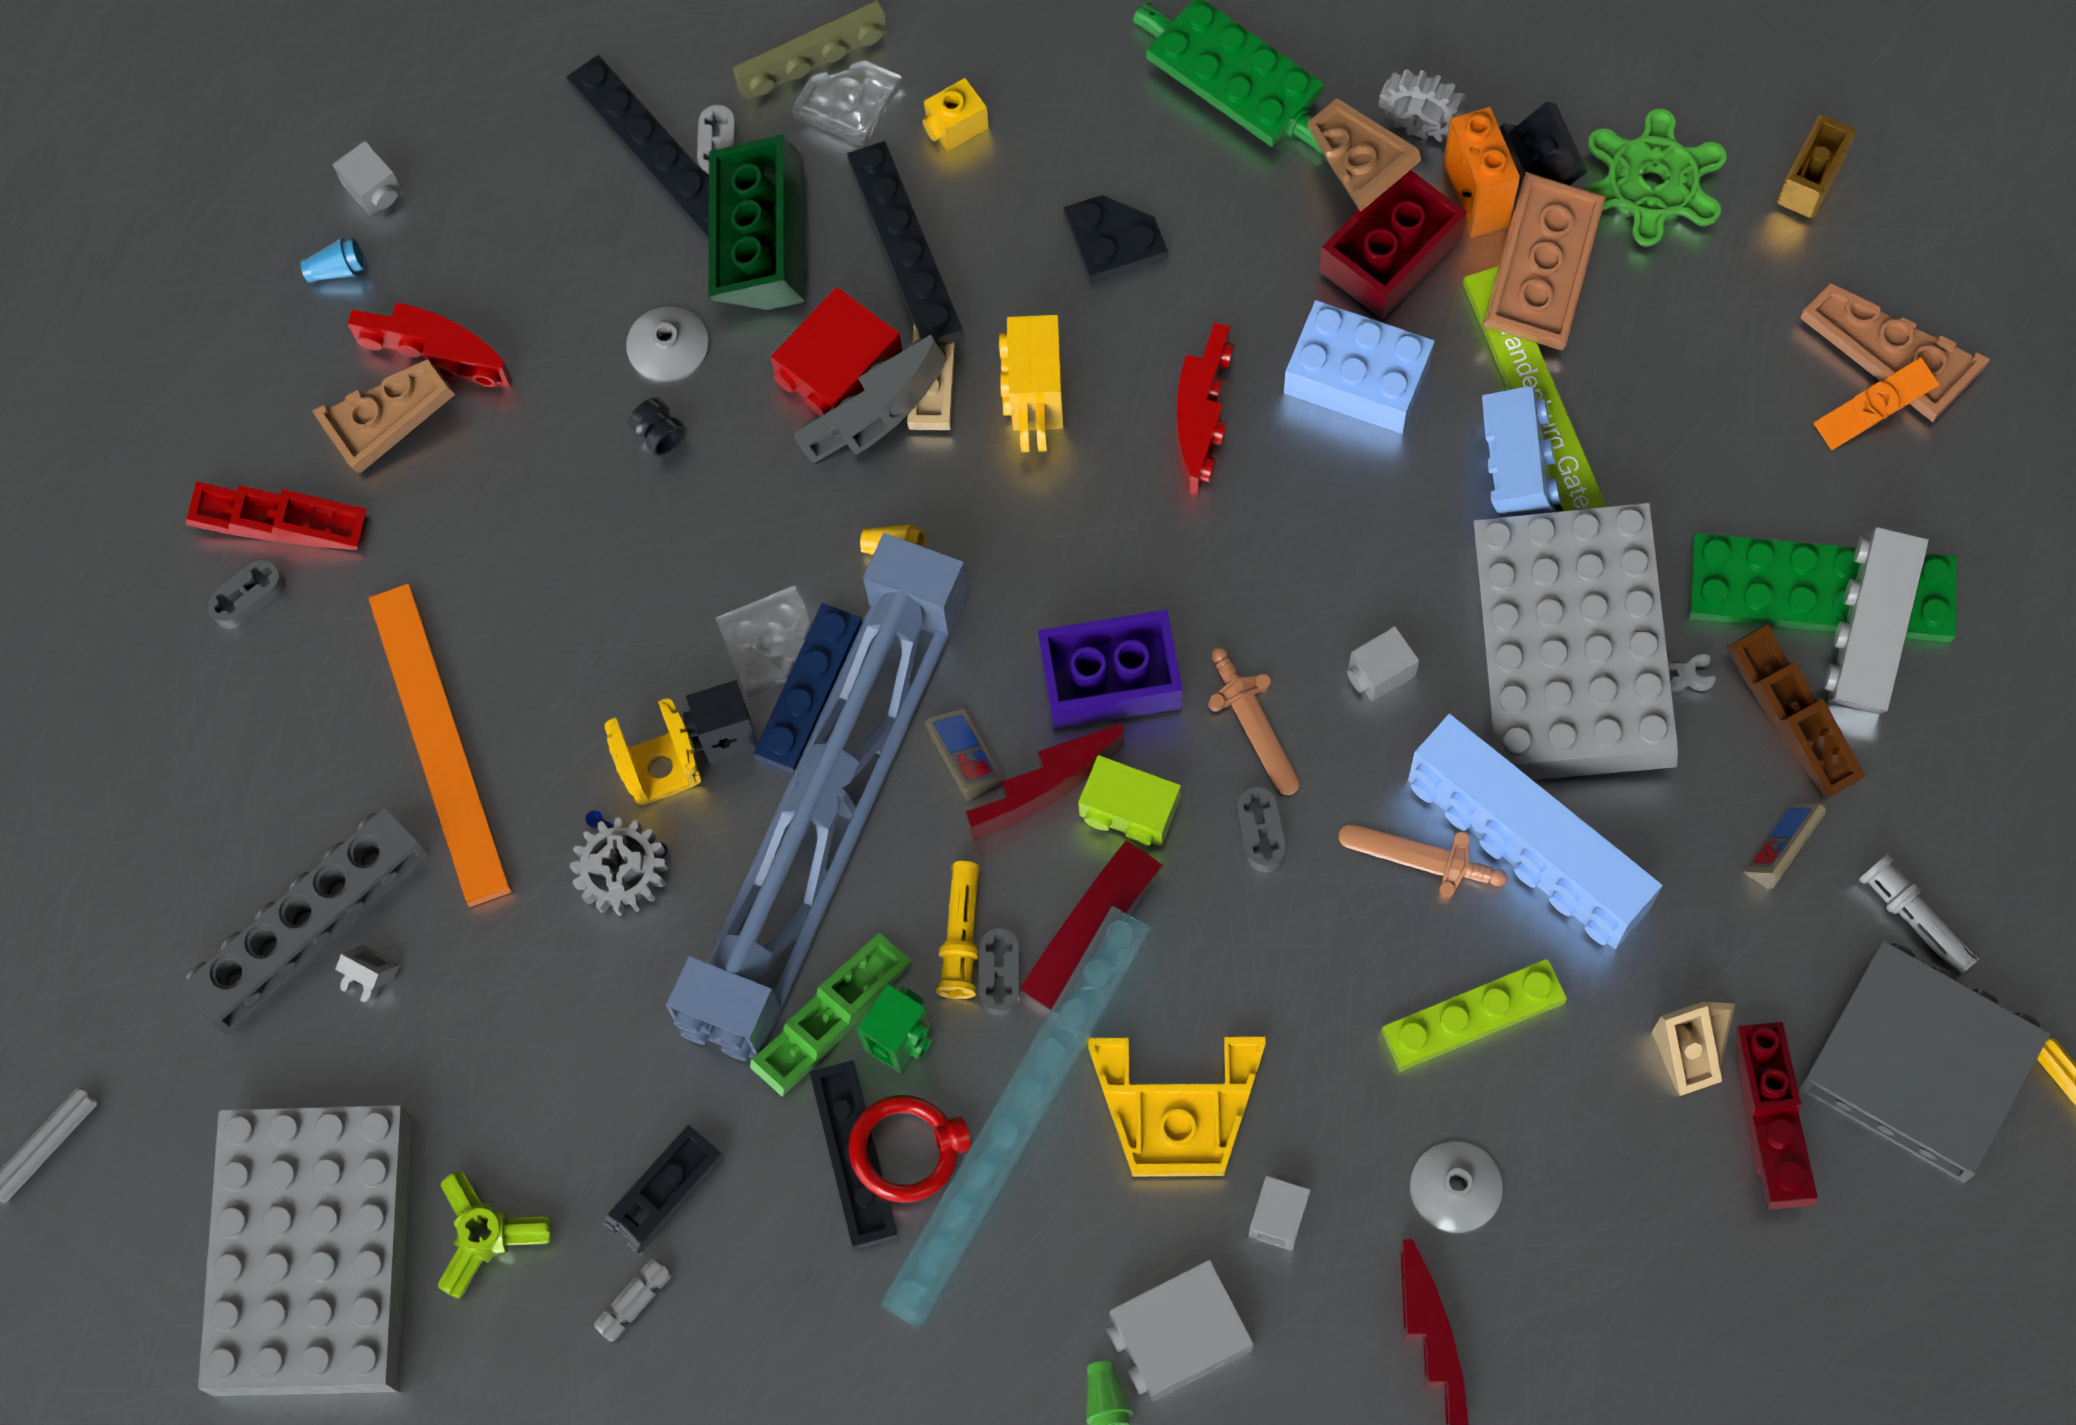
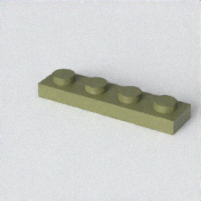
M874 1L734 66L733 71L737 88L744 101L755 96H763L774 87L791 79L802 78L810 70L825 63L836 62L845 54L855 49L875 44L881 37L888 35L885 13L878 1Z

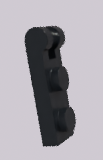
M688 1124L607 1214L603 1224L613 1233L619 1231L628 1239L627 1246L636 1254L641 1253L652 1242L662 1226L724 1158L723 1154ZM638 1206L649 1214L640 1225L631 1218L632 1213Z

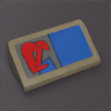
M964 708L933 716L924 721L926 731L967 802L1002 784L1005 778Z
M1793 803L1787 806L1744 867L1743 872L1768 890L1773 889L1826 813V807L1821 804Z

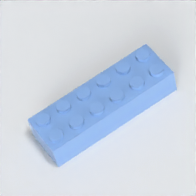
M1450 713L1415 751L1408 781L1412 783L1411 788L1415 794L1425 802L1431 803L1434 801L1446 811V818L1456 828L1462 831L1468 829L1480 839L1481 847L1489 855L1496 859L1502 857L1515 867V874L1526 885L1533 888L1537 885L1550 896L1549 901L1559 912L1566 916L1572 914L1586 925L1584 929L1593 940L1601 945L1608 943L1616 950L1650 911L1663 886L1660 882Z

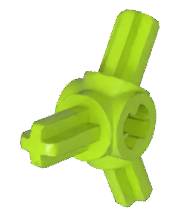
M463 1171L452 1173L441 1182V1189L457 1215L454 1226L458 1231V1236L453 1244L459 1247L438 1282V1287L445 1293L455 1298L462 1297L482 1261L490 1263L492 1258L499 1253H507L509 1245L547 1244L550 1242L552 1223L549 1217L509 1218L507 1211H495L490 1202H481ZM480 1226L491 1230V1234L486 1240L481 1236L478 1238L475 1235Z

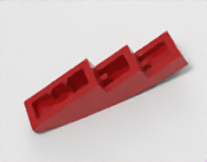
M196 481L186 518V525L272 542L357 550L366 508L282 489L280 495L239 485L238 490Z

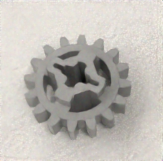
M1408 69L1404 70L1402 76L1393 73L1390 80L1386 79L1378 103L1379 107L1385 109L1383 112L1384 118L1395 119L1392 125L1395 128L1403 126L1407 128V135H1415L1423 140H1427L1429 135H1433L1438 141H1442L1444 135L1448 137L1450 119L1467 114L1469 104L1463 103L1465 95L1453 92L1456 86L1453 83L1444 85L1441 83V76L1439 75L1432 76L1420 70L1419 75L1416 76Z
M616 817L613 828L609 829L603 821L598 822L599 833L594 836L592 833L585 831L583 836L588 842L585 847L574 846L573 851L580 857V861L570 863L569 868L573 873L580 876L576 877L572 883L577 890H584L581 897L588 905L596 900V907L602 913H605L609 906L612 905L617 915H623L625 905L628 904L638 912L640 911L639 900L645 897L653 902L655 897L651 892V888L653 886L664 887L665 885L664 880L658 875V872L668 870V864L665 859L658 858L666 852L661 842L653 843L657 837L650 828L642 832V826L637 820H633L629 827L626 828L622 819ZM629 841L640 845L646 855H642L640 852H632ZM623 858L627 864L620 865L619 872L616 876V874L612 871L611 868H617L619 866V860H622ZM593 878L606 880L609 892L598 888Z

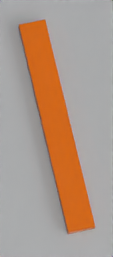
M408 583L368 597L466 903L469 907H473L509 894L512 891L413 590Z

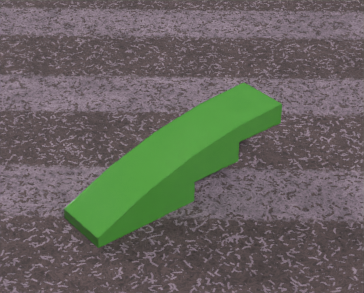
M879 932L818 986L816 996L785 1022L783 1032L751 1059L750 1068L783 1097L869 1012L886 985L893 986L910 967L912 960Z

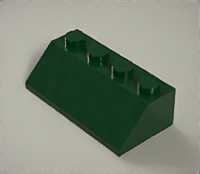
M784 134L709 151L708 297L713 301L764 310L805 302L804 157Z

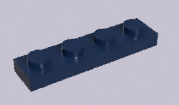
M821 603L753 753L755 760L794 773L862 625V618L860 616Z

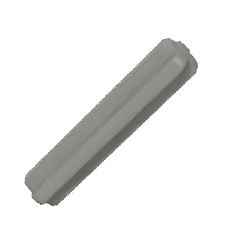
M76 1088L0 1169V1202H8L96 1107V1100L82 1088Z

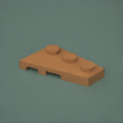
M1338 98L1307 122L1311 136L1360 212L1422 160L1418 148Z
M427 359L384 378L381 385L363 393L357 390L346 395L345 401L329 408L323 405L312 410V412L350 467L360 474L451 399L455 392L436 366Z

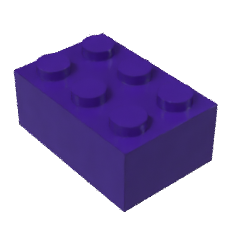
M1168 609L1038 630L1039 648L1053 729L1182 709L1183 690Z

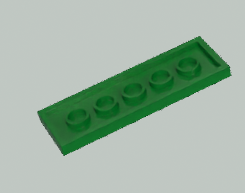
M1694 533L1691 548L1688 619L1836 632L1839 622H1846L1850 605L1844 604L1845 591L1849 580H1856L1860 563L1854 562L1856 547ZM1925 553L1905 639L1952 643L1956 637L1957 556Z

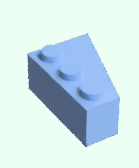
M1533 385L1482 395L1485 437L1489 442L1491 457L1488 458L1489 473H1493L1495 490L1490 491L1491 502L1499 518L1555 512L1554 505L1561 504V495L1557 478L1550 479L1548 465L1555 464V454L1551 438L1544 439L1543 425L1550 423L1546 399H1538Z

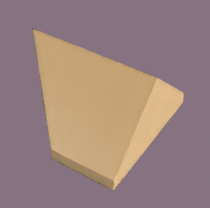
M1703 1001L1663 1015L1658 1020L1652 1030V1035L1679 1096L1722 1082L1720 1069L1736 1003Z

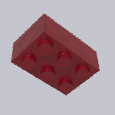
M1410 170L1361 212L1358 209L1321 247L1319 272L1383 320L1463 237L1467 212Z

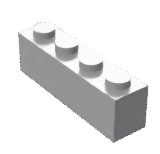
M1875 527L1867 532L1866 537L1861 536L1859 538L1854 554V562L1860 563L1856 580H1849L1844 596V604L1850 605L1846 622H1839L1833 645L1839 648L1836 665L1829 664L1824 678L1823 689L1829 690L1827 702L1875 714L1888 711L1929 539Z

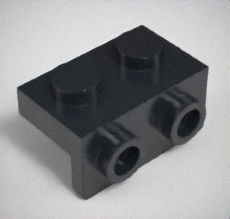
M1546 101L1518 125L1503 123L1499 126L1520 176L1519 186H1521L1526 172L1567 185H1572L1588 172L1556 103Z

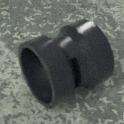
M653 397L641 403L632 412L628 420L632 430L637 435L646 438V446L655 456H663L677 448L687 433L683 423L678 418L669 415V407L659 397Z

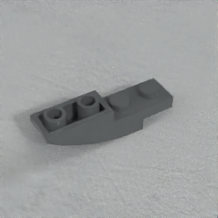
M929 335L922 340L912 342L904 351L889 360L875 364L870 368L869 372L858 378L865 391L857 396L846 398L838 407L821 417L809 420L803 428L792 434L799 448L813 464L846 444L855 455H858L890 432L914 409L937 379L947 358L932 335Z

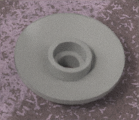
M677 306L658 307L643 314L631 327L626 342L627 354L633 367L642 376L657 382H675L690 376L703 364L709 350V336L704 323L693 312ZM672 334L671 339L668 341L659 340L663 335Z
M1447 1141L1431 1147L1418 1159L1411 1174L1410 1193L1418 1213L1430 1225L1449 1233H1467L1484 1226L1495 1215L1502 1200L1503 1182L1496 1163L1484 1150L1467 1142ZM1454 1176H1460L1466 1181L1467 1186L1462 1191H1456L1450 1186L1449 1180Z

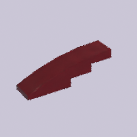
M1120 723L1038 751L1040 769L1002 781L1004 799L965 811L973 841L1024 820L1058 801L1087 780L1098 755L1111 759L1125 746L1122 724Z
M1125 840L1068 916L1019 989L1054 1013L1060 1014L1083 977H1088L1110 941L1117 938L1164 865Z
M1403 1239L1400 1246L1404 1341H1423L1425 1388H1444L1445 1425H1469L1464 1378L1451 1325L1436 1284L1413 1239Z

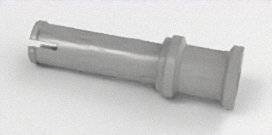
M1888 853L1860 877L1859 880L1863 884L1869 883L1887 902L1886 909L1895 915L1899 913L1935 953L1947 963L1957 977L1961 976L1980 957L1928 905L1926 900L1920 895L1922 892L1921 886L1917 882L1911 883L1892 863L1894 857Z

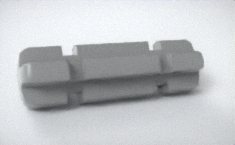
M651 1259L640 1271L643 1275L639 1279L634 1277L610 1304L613 1309L609 1313L604 1311L595 1321L594 1327L607 1340L615 1341L625 1330L623 1325L626 1321L631 1323L655 1296L653 1291L657 1287L661 1290L669 1281L672 1274L660 1261Z

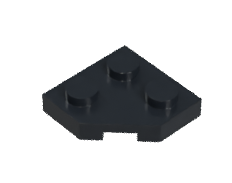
M1104 195L1063 207L1064 217L1090 284L1168 259V249L1156 219L1152 215Z

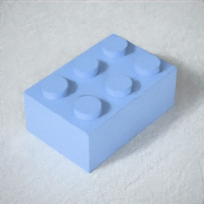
M1315 300L1285 372L1284 394L1403 434L1431 364L1435 340Z

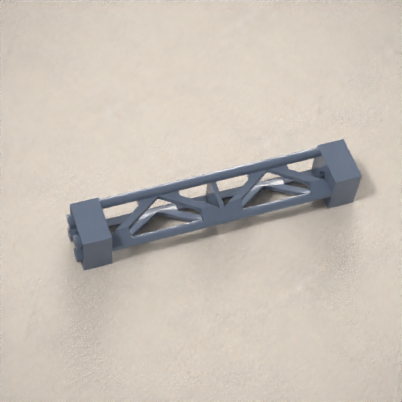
M883 533L863 576L870 607L707 962L688 956L666 1003V1007L674 1019L673 1023L682 1029L680 1034L683 1037L705 1045L707 1039L723 1045L722 1052L741 1061H746L748 1056L755 1057L770 1041L782 1014V1007L946 641L950 639L969 596L963 561L887 533ZM922 629L933 633L934 636L913 683L910 685L909 680ZM897 635L900 638L902 654L888 716L861 748L850 755L843 749L893 639ZM875 753L880 756L859 803L855 807L847 792L842 788L849 785ZM837 815L850 819V823L827 871L825 869ZM813 822L816 824L818 840L804 902L775 938L766 945L761 946L756 941L809 824ZM791 941L795 943L774 992L771 988L754 982V980L762 977Z

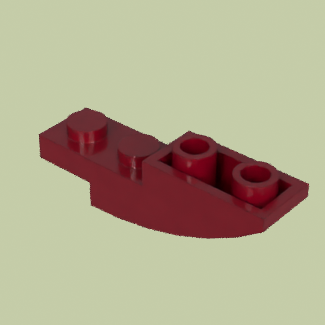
M1783 1022L1737 1026L1736 1038L1740 1079L1756 1174H1761L1768 1210L1815 1206L1818 1195L1799 1116L1802 1104Z

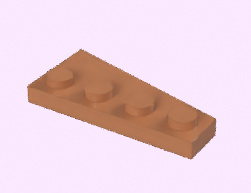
M1832 283L1803 310L1800 317L1880 381H1883L1921 357L1940 385L1909 404L1932 422L1984 370L1990 361V358L1977 352L1973 356L1956 348L1957 343L1946 337L1940 336L1937 339L1916 329L1917 324L1903 317L1900 320L1881 312L1880 306Z

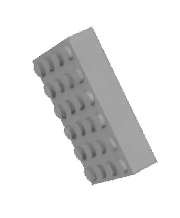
M1650 503L1474 520L1495 750L1532 780L1677 767L1678 744Z
M401 1105L218 1111L198 1381L199 1390L212 1396L399 1392L413 1117Z

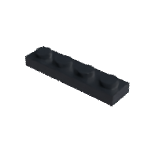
M854 1060L809 1071L853 1249L856 1250L899 1238L890 1201L869 1191L856 1176L850 1162V1133L857 1118L866 1109ZM871 1131L867 1142L868 1158L875 1171L883 1177Z

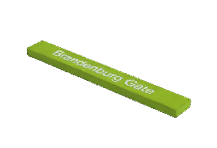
M1499 266L1465 276L1463 286L1507 390L1533 385L1538 399H1546L1550 423L1543 425L1544 439L1551 438L1553 443L1555 464H1549L1548 467L1550 479L1557 478L1559 484L1561 504H1556L1559 512L1607 507L1537 343L1482 326Z

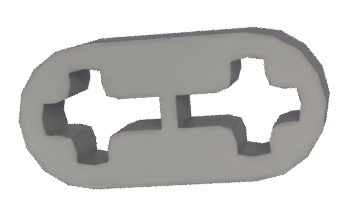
M713 105L704 109L698 120L697 159L700 169L709 178V151L737 145V128L734 115L729 108L722 105ZM715 121H723L720 127V136L714 137L712 127L715 126Z

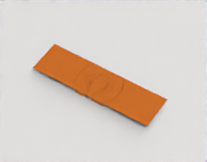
M1920 357L1883 381H1879L1871 386L1868 390L1856 395L1853 399L1813 424L1832 451L1940 384Z

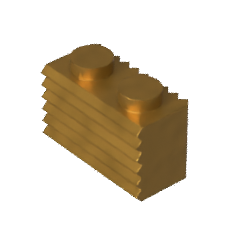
M1819 115L1785 178L1777 202L1809 218L1816 217L1824 198L1849 153L1856 135L1855 129L1828 116Z

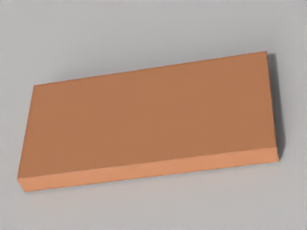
M1528 172L1525 173L1483 321V327L1563 351L1567 344L1606 196Z

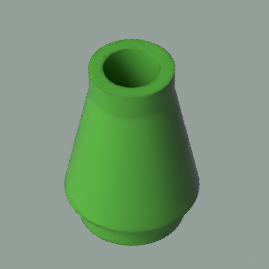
M1105 1360L1089 1364L1086 1367L1088 1375L1087 1424L1130 1425L1129 1418L1133 1415V1412L1116 1374L1114 1362Z

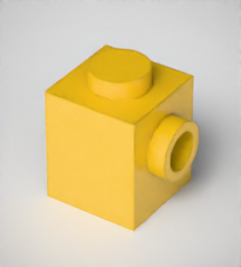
M966 78L924 101L926 118L923 119L924 128L933 141L939 139L947 151L989 129L987 107Z

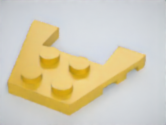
M1224 1037V1084L1141 1085L1129 1084V1038H1088V1050L1132 1177L1225 1176L1265 1049V1037Z

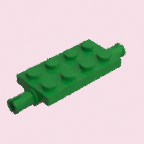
M1193 0L1174 19L1153 6L1149 1L1142 4L1146 10L1141 7L1138 8L1133 17V23L1141 26L1157 38L1146 50V59L1271 147L1283 136H1290L1291 138L1297 136L1317 150L1319 154L1324 155L1311 136L1307 122L1313 118L1310 108L1324 91L1323 82L1205 0Z

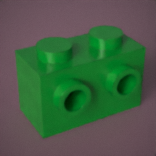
M887 984L857 1028L864 1051L903 1075L913 1058L920 1060L924 1056L933 1040V1037L929 1035L932 1028L928 1012L922 1006L925 1002L924 999L905 986H902L898 991Z

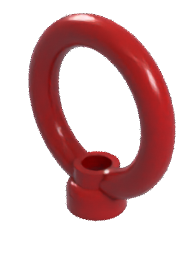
M911 1095L889 1096L871 1104L857 1118L849 1138L850 1162L861 1183L875 1195L899 1203L920 1201L937 1193L951 1178L957 1164L958 1154L970 1152L971 1148L969 1132L962 1116L948 1119L931 1102ZM908 1113L918 1116L934 1129L935 1143L940 1153L939 1160L930 1175L919 1182L897 1184L888 1181L875 1171L869 1161L867 1154L869 1135L881 1119L892 1114Z

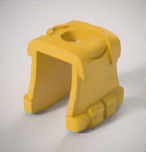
M669 698L658 701L669 733L629 747L616 717L609 719L604 724L608 736L609 751L616 765L617 773H619L628 792L634 796L638 805L659 801L688 790L701 782L693 756L695 754L692 746L693 743L688 735L685 722L680 713L677 712L673 701ZM658 757L668 758L673 763L672 771L664 778H654L648 772L650 763Z

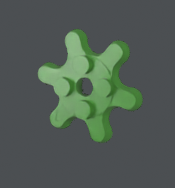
M1662 108L1654 109L1647 114L1645 131L1637 139H1623L1612 130L1604 128L1592 132L1588 139V147L1591 153L1607 164L1609 173L1603 180L1586 185L1584 190L1606 196L1602 211L1614 207L1624 213H1631L1634 217L1633 237L1639 245L1644 247H1650L1662 239L1664 233L1663 224L1666 218L1672 219L1677 216H1684L1696 225L1705 227L1717 221L1721 214L1719 202L1702 191L1699 180L1703 175L1715 172L1725 164L1727 157L1725 149L1715 142H1705L1693 148L1679 144L1674 137L1675 117L1671 112ZM1657 173L1662 176L1664 183L1652 189L1651 185L1644 181V174Z

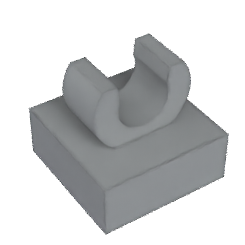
M361 945L342 953L335 970L345 975L340 985L342 991L347 992L353 989L356 982L363 985L364 991L360 1001L365 1003L377 996L380 986L395 979L400 965Z

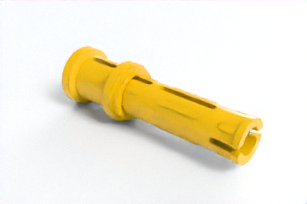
M957 861L951 866L952 880L947 940L939 948V957L943 959L941 982L936 984L935 992L946 998L968 999L976 995V987L972 984L974 961L979 958V950L973 944L980 865L970 861Z

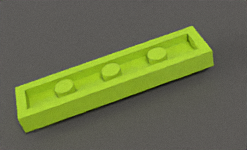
M1547 958L1382 1027L1381 1032L1401 1072L1563 1005L1567 997Z

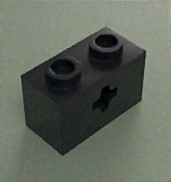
M737 680L686 695L690 711L682 713L684 722L696 753L704 751L709 764L756 749L758 744Z

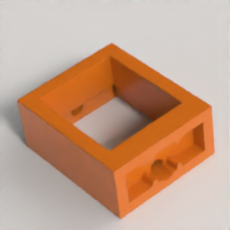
M1491 107L1451 118L1442 171L1455 203L1467 212L1465 227L1469 237L1473 238L1509 227L1520 176ZM1464 192H1470L1471 196L1464 197Z

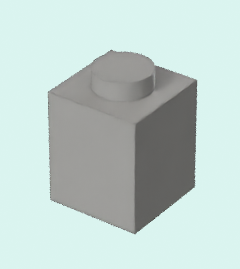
M366 141L332 164L342 185L370 217L379 210L391 206L396 198L403 193L394 172Z
M1396 626L1351 652L1347 674L1355 689L1360 693L1365 691L1373 702L1416 677L1419 659Z
M1277 1173L1276 1178L1266 1175L1249 1228L1248 1237L1293 1251L1311 1190L1302 1187L1303 1181L1291 1175Z

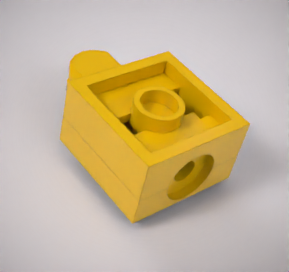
M1058 315L1007 317V333H999L1003 415H1011L1013 431H1020L1021 453L1030 452L1029 430H1037L1038 452H1047L1046 429H1063Z

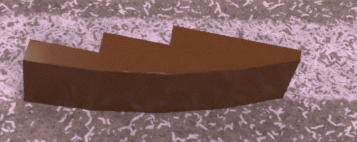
M1769 625L1762 626L1726 646L1772 725L1825 798L1866 777L1824 699L1817 700L1796 661L1789 663Z

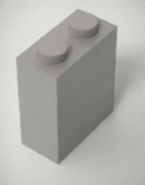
M1210 1260L1109 1310L1112 1324L1106 1326L1109 1337L1117 1352L1126 1349L1134 1365L1127 1369L1131 1381L1138 1394L1141 1395L1147 1392L1152 1402L1253 1351L1254 1344Z

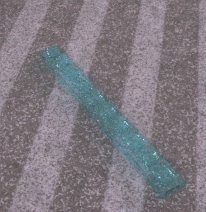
M1114 906L1111 907L882 1299L881 1306L916 1327L923 1328L1152 933L1150 926Z

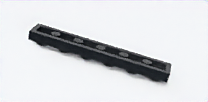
M596 55L566 76L568 84L709 243V178L599 55Z
M886 141L847 153L849 165L920 340L932 335L938 346L942 347L964 339L963 328Z

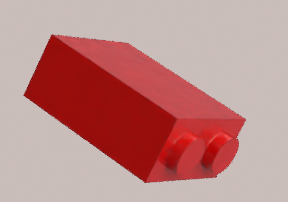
M836 286L770 357L776 382L790 393L794 390L805 397L806 404L816 414L823 416L838 407L846 398L857 396L865 391L858 378L869 372L870 368L875 364L887 361L903 350L899 332Z

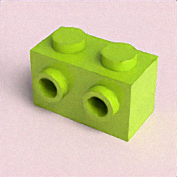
M1098 755L1078 802L1079 816L1084 817V821L1096 829L1108 831L1111 827L1124 832L1129 840L1139 845L1150 846L1151 843L1162 846L1181 800V785Z

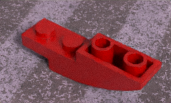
M396 302L392 317L353 309L351 311L347 324L357 343L367 349L381 350L382 348L398 350L403 355L413 358H419L423 355L424 359H428L433 363L444 379L454 380L456 377L473 380L475 383L485 387H495L496 384L511 386L512 378L504 360L474 333L439 314Z
M1216 322L1213 324L1203 357L1199 358L1186 354L1177 394L1178 455L1189 493L1197 496L1202 482L1210 483L1216 463V458L1211 457L1215 444L1222 446L1228 426V421L1222 420L1223 404L1218 403L1224 380L1219 379L1222 367H1230L1234 356L1235 344L1230 343V326Z

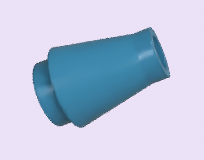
M341 237L312 256L300 261L302 273L308 283L358 276V271L366 268L363 251L355 238L346 240L344 237Z

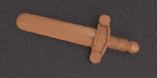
M1215 647L1211 655L1212 660L1216 663V668L1225 686L1210 697L1208 707L1210 710L1218 712L1232 705L1275 788L1283 795H1293L1298 791L1300 785L1298 777L1255 696L1260 692L1268 690L1271 684L1270 677L1266 674L1241 677L1232 659L1229 657L1228 651L1223 647Z
M1355 824L1343 826L1338 833L1341 845L1346 848L1443 876L1439 894L1444 899H1451L1454 896L1455 891L1464 878H1471V880H1477L1485 884L1490 882L1494 886H1503L1508 880L1507 874L1503 870L1493 869L1491 866L1469 860L1470 837L1465 832H1458L1455 835L1451 850Z

